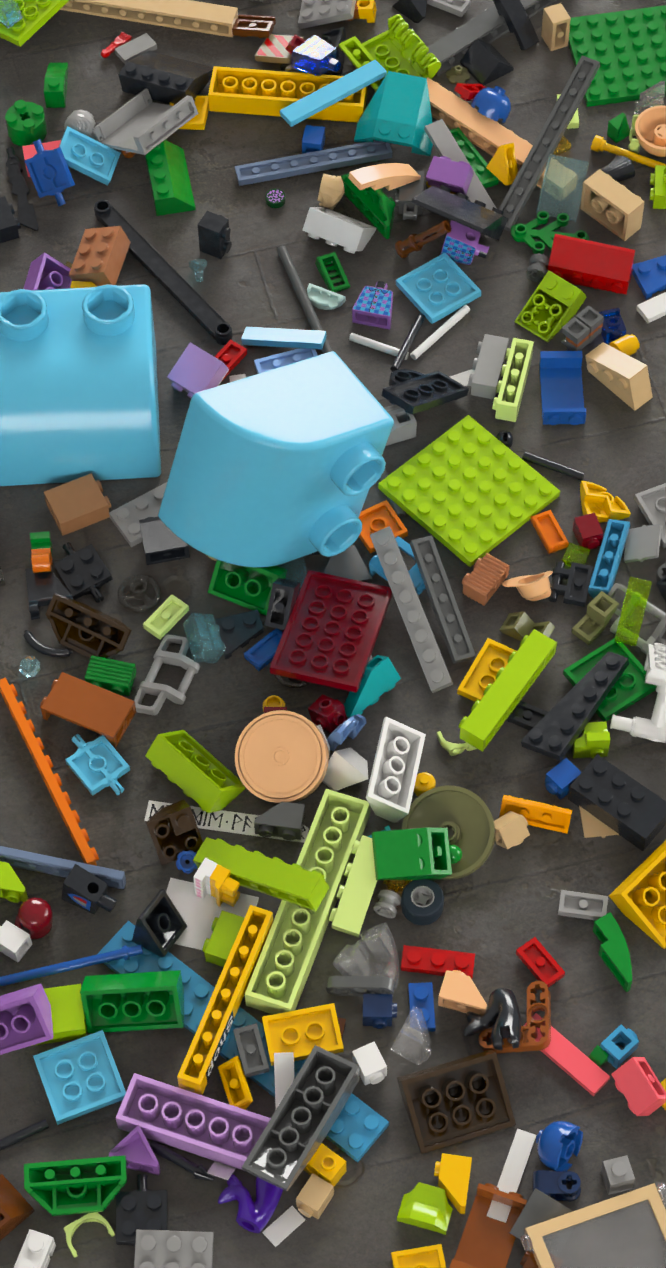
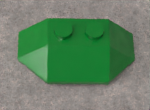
M349 174L341 176L345 188L344 195L376 227L386 240L389 239L394 220V200L390 196L388 197L382 188L375 191L371 187L359 190L348 178Z
M125 1155L24 1164L25 1191L52 1216L103 1212L127 1182Z

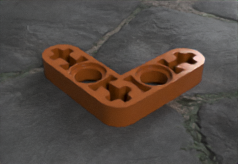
M534 981L527 987V1026H521L519 1048L513 1049L512 1044L508 1043L509 1038H503V1050H495L493 1045L487 1044L493 1029L489 1028L482 1031L479 1035L478 1040L483 1051L492 1050L496 1054L539 1051L549 1046L551 1042V998L546 983ZM537 990H542V993H540L541 1003H537L535 996ZM541 1010L545 1012V1016L541 1020H534L532 1018L536 1011ZM537 1028H540L543 1037L540 1038V1041L536 1042L535 1038L538 1036Z

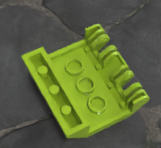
M400 14L388 19L389 30L362 44L356 36L339 44V48L357 69L376 59L387 73L392 71L432 79L441 67V62L433 53H428L429 48L413 29H408V23L405 22ZM385 77L370 84L371 87L377 91Z

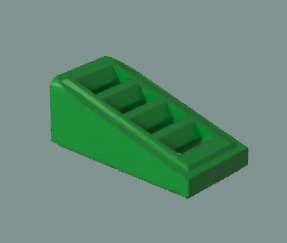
M336 252L316 258V267L329 291L336 293L350 288ZM330 264L333 265V266L328 267V268L325 267L326 265H330ZM332 270H335V271H336V272H334V273L328 274L329 271H332ZM339 276V278L331 280L332 277ZM338 282L343 283L342 285L334 287L333 285Z

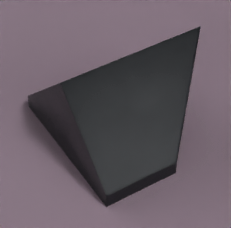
M399 0L392 7L414 23H419L426 16L427 0Z

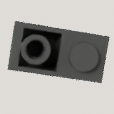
M280 802L255 818V834H259L262 837H282L290 841L295 839L301 840L305 819V804Z

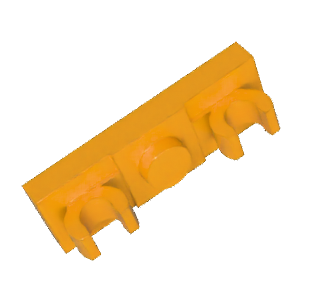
M510 795L503 796L499 818L512 811L523 815L530 826L568 834L572 810L569 808L565 809Z

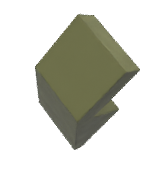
M601 591L588 604L586 615L572 628V634L587 645H590L604 631L617 610L619 603Z
M525 612L509 613L500 631L522 641L524 636H529L534 629L550 637L555 626L550 621L534 623Z

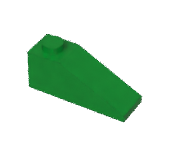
M68 63L48 64L44 81L46 108H66Z

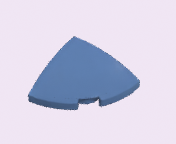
M357 714L341 723L327 738L330 750L334 751L339 744L343 743L347 736L354 739L365 726L366 718Z

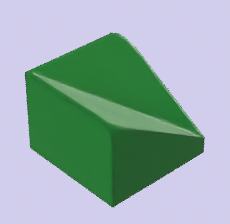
M624 113L608 121L607 136L615 143L629 136L630 129Z

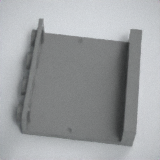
M144 89L95 126L93 132L98 142L112 149L146 155L199 113L192 96H186L177 104L171 106L154 103L148 89Z

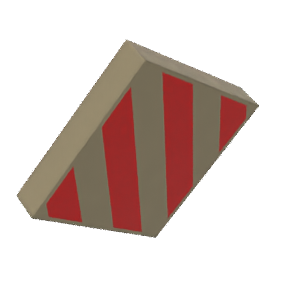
M271 34L269 38L266 37L255 54V60L258 62L291 64L296 56L287 51L286 47L294 36Z

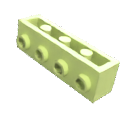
M513 338L511 348H507L505 356L507 364L502 366L501 377L503 379L498 382L497 393L499 395L494 397L492 409L496 410V419L512 422L517 420L533 356L534 341Z
M362 835L360 841L356 840L351 853L355 855L353 864L349 862L347 864L344 876L348 878L345 886L340 885L336 897L340 899L338 908H332L328 920L332 922V929L355 937H359L378 881L375 874L372 838Z

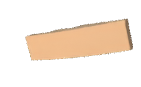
M387 163L351 171L348 178L359 190L371 187L375 191L385 187L390 191L420 180L421 176L409 164Z

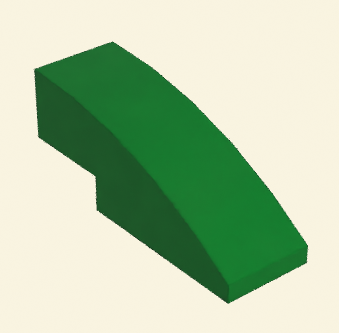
M610 912L594 922L593 932L602 943L598 955L625 992H628L632 984L630 953L625 937Z

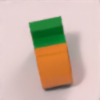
M50 531L30 533L33 573L51 572L52 542Z

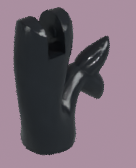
M496 989L489 996L488 1009L484 1015L470 1011L467 1012L466 1018L469 1024L464 1030V1036L475 1035L493 1026L491 1042L495 1050H503V1038H510L513 1049L519 1048L521 1041V1018L516 997L512 990Z

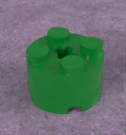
M17 100L6 112L5 119L8 135L15 145L22 147L30 145L41 139V142L45 139L47 128L42 106L32 102H25L24 100Z

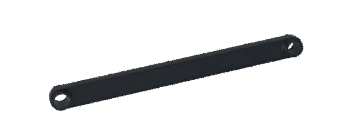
M97 201L94 207L97 220L105 227L121 226L131 242L128 251L193 316L218 344L226 345L230 339L232 340L233 335L230 324L181 277L109 201Z

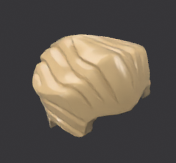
M323 174L318 195V201L321 202L319 203L320 206L333 210L345 193L341 176L336 177Z

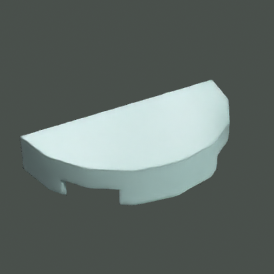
M311 283L308 285L307 295L311 304L318 309H336L346 301V297Z

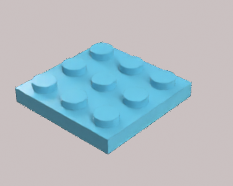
M446 253L439 255L396 280V286L425 315L431 324L481 297V290Z
M103 1030L33 1056L57 1125L122 1101L126 1094Z

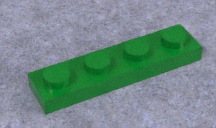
M458 127L449 130L483 187L486 189L497 185L499 179L486 168L487 162Z

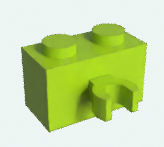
M655 165L654 173H650V185H653V188H650L649 200H653V209H666V166Z

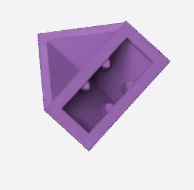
M139 1125L109 1152L108 1157L125 1155L126 1168L156 1175L160 1174L159 1162Z

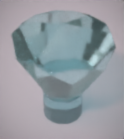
M194 259L189 262V267L195 274V280L198 282L204 280L203 273L208 265L205 259Z
M34 656L25 657L20 662V672L25 677H35L40 671V661Z

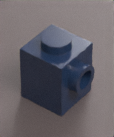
M363 994V1026H373L376 1029L392 1026V1018H397V1003H392V994Z

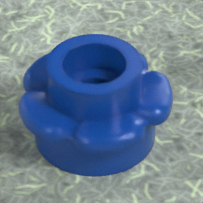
M191 850L180 852L176 861L177 868L184 873H192L194 869L198 868L193 862L196 853Z

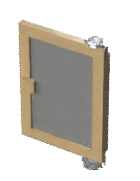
M663 1182L653 1183L524 1229L525 1235L521 1236L523 1248L526 1251L532 1250L538 1268H666V1185Z

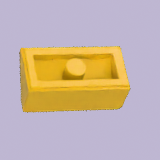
M235 1056L218 1066V1070L229 1105L246 1110L253 1102L239 1056Z

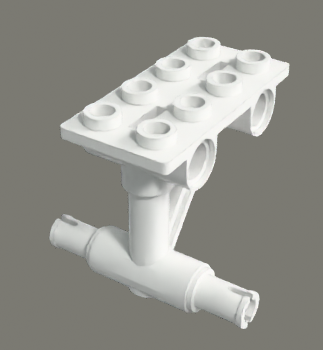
M654 643V645H648L644 670L647 671L645 683L657 685L656 692H658L651 720L637 716L630 719L613 714L610 729L630 732V735L633 737L666 743V645Z

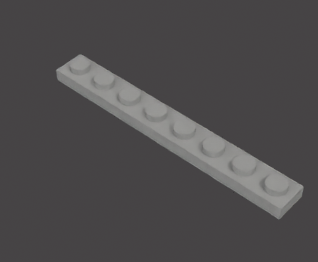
M389 526L370 534L432 693L453 685L391 527Z

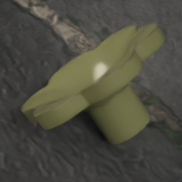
M457 65L452 67L450 71H447L446 77L451 84H465L470 79V74L467 68Z

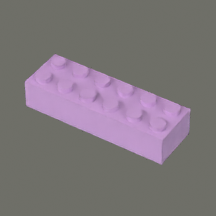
M136 1073L133 1074L116 1115L118 1129L131 1132L139 1125L143 1134L148 1139L242 1170L244 1162L271 1119Z

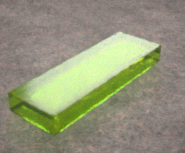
M630 577L614 641L637 646L652 581Z

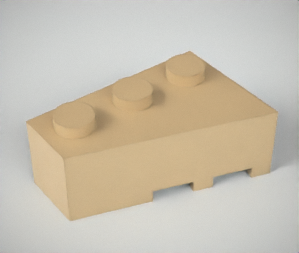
M604 342L585 355L588 372L634 411L653 398L646 364Z

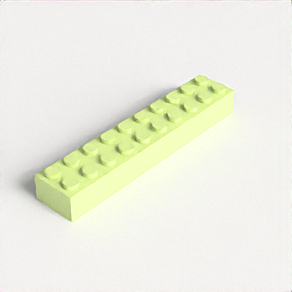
M325 789L296 864L305 870H316L322 873L330 888L317 911L284 900L281 901L246 989V1006L270 1014L296 1010L329 924L328 920L332 908L337 903L338 899L336 897L339 887L345 882L346 876H344L347 864L348 862L352 863L355 856L351 854L356 840H361L370 816L368 801Z

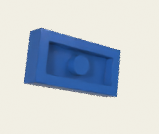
M432 982L408 983L411 1032L435 1031Z

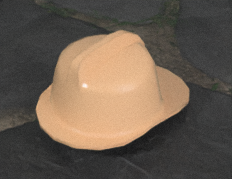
M547 571L536 575L511 578L502 582V586L516 587L521 596L526 600L538 601L551 595L549 576L553 572Z

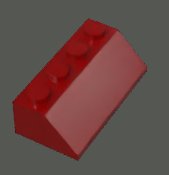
M555 234L548 270L575 285L627 295L632 277L635 250Z

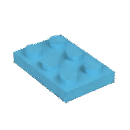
M67 126L59 144L67 165L108 186L121 153Z

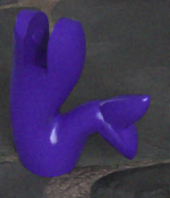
M232 1174L229 1180H227L228 1187L219 1196L218 1203L222 1204L237 1200V1223L250 1232L260 1233L272 1217L283 1189L257 1177L256 1201L254 1202L251 1194L243 1186L242 1182Z

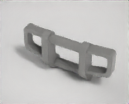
M615 583L608 596L613 599L617 590L620 589L632 597L623 612L618 608L615 611V614L619 617L611 626L610 631L615 635H621L640 647L641 651L646 655L649 644L654 645V643L661 642L666 645V640L662 638L666 631V613L643 599L642 595L638 592H633L622 584ZM637 606L661 620L647 641L624 627Z
M169 634L164 636L153 656L154 662L146 679L139 686L134 700L136 712L157 715L166 698L176 704H184L188 687L194 674L198 673L200 669L199 663L186 656L190 646L186 637ZM171 643L181 644L179 653L168 652L166 649ZM162 663L180 666L186 670L178 690L168 685L154 683ZM145 694L158 696L153 706L141 705Z

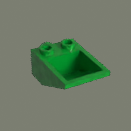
M426 827L372 832L376 880H440L452 875L451 864L459 862L462 858L461 849L456 845H449L447 828Z

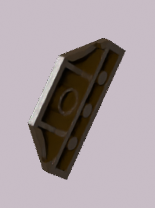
M58 594L53 595L46 612V616L50 620L59 644L90 659L91 656L108 658L123 651L132 631L121 621L84 603Z

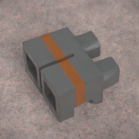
M588 305L576 315V318L574 317L564 325L562 333L566 335V338L561 343L567 347L566 350L581 351L586 345L592 343L602 332L604 316Z

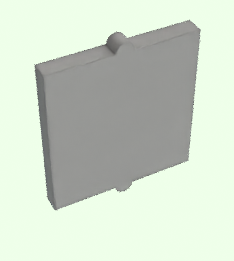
M642 525V527L629 529L625 544L624 562H643L647 559L658 558L662 525Z

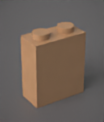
M92 473L44 492L46 505L62 536L109 518L111 503L107 496H103L102 485L99 480L95 481Z

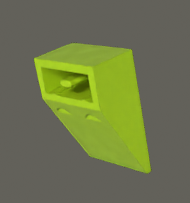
M548 270L514 322L548 343L577 313L587 297L581 289Z

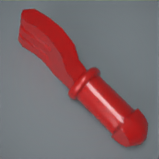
M121 32L114 42H111L108 47L101 51V56L108 58L115 51V48L131 41L132 36Z

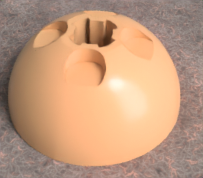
M662 105L644 110L635 122V134L639 144L645 151L658 157H666V106Z

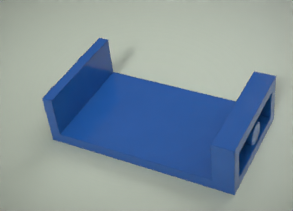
M540 351L539 371L543 425L585 424L586 408H584L581 370L582 351Z

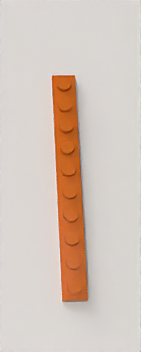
M6 677L0 679V693L83 862L97 866L98 854L94 847H89L87 843L90 841L85 828L80 829L78 823L81 821L76 810L71 811L69 807L71 800L66 791L62 793L61 779L58 773L53 774L51 770L53 768L52 761L49 755L44 756L42 752L44 750L43 743L40 737L35 738L33 734L36 731L31 719L26 720L24 715L27 712L22 701L17 702L16 700L18 693L13 684L9 685Z

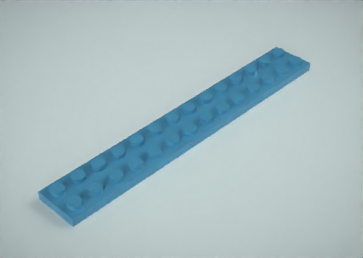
M128 921L98 954L119 950L125 945L128 947L138 945L132 942L135 925ZM143 948V954L132 956L129 960H124L123 958L104 963L116 974L181 970L184 988V1027L195 1035L215 989L209 982L170 952L165 957H160ZM239 1006L220 1055L227 1061L235 1056H239L233 1029L257 1023L269 1072L249 1078L275 1097L274 1065L271 1066L263 1024ZM306 1059L294 1061V1078H296ZM351 1094L326 1138L358 1163L389 1126V1121L354 1094Z

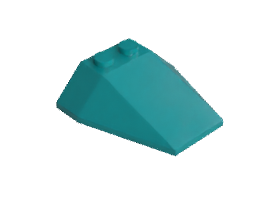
M388 71L357 123L354 142L364 143L377 140L412 147L411 153L431 156L433 143L424 130L426 125L433 123L427 78Z

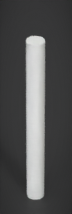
M464 305L410 354L411 358L416 360L470 312V308Z

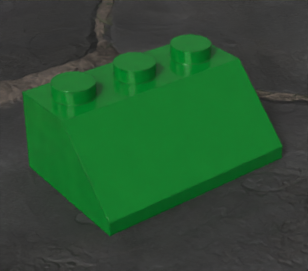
M217 560L208 593L251 610L258 609L259 613L267 616L273 582L279 577L285 579L288 570L279 566L244 567Z

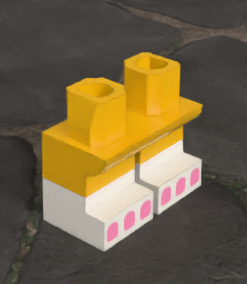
M205 857L193 876L195 895L204 899L206 894H209L216 898V904L219 907L223 902L234 907L240 897V892L238 891L240 882L231 878L230 870Z

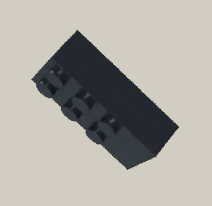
M598 754L569 787L568 800L578 807L580 806L642 851L646 849L666 825V801Z

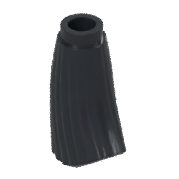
M615 156L611 163L600 169L617 182L635 177L634 166L631 160L625 156Z

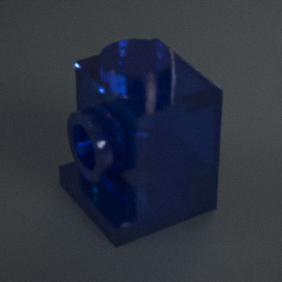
M619 308L599 312L604 316L601 334L605 343H610L626 335V327Z

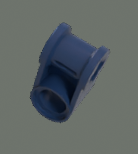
M549 1170L533 1172V1191L537 1188L556 1201L570 1202L578 1199L580 1196L581 1181L576 1173ZM567 1183L572 1184V1189H567Z

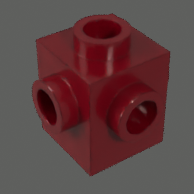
M323 694L308 708L312 722L316 726L321 725L323 730L330 733L347 720L343 703Z

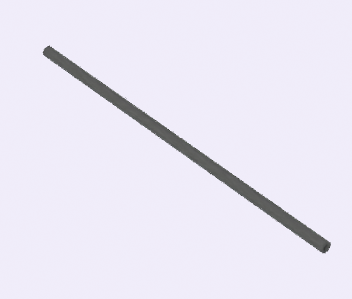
M286 246L278 247L277 253L311 329L324 331ZM327 337L321 349L323 354L333 351ZM386 468L379 478L380 482L388 476ZM387 497L389 504L400 519L405 517V511Z

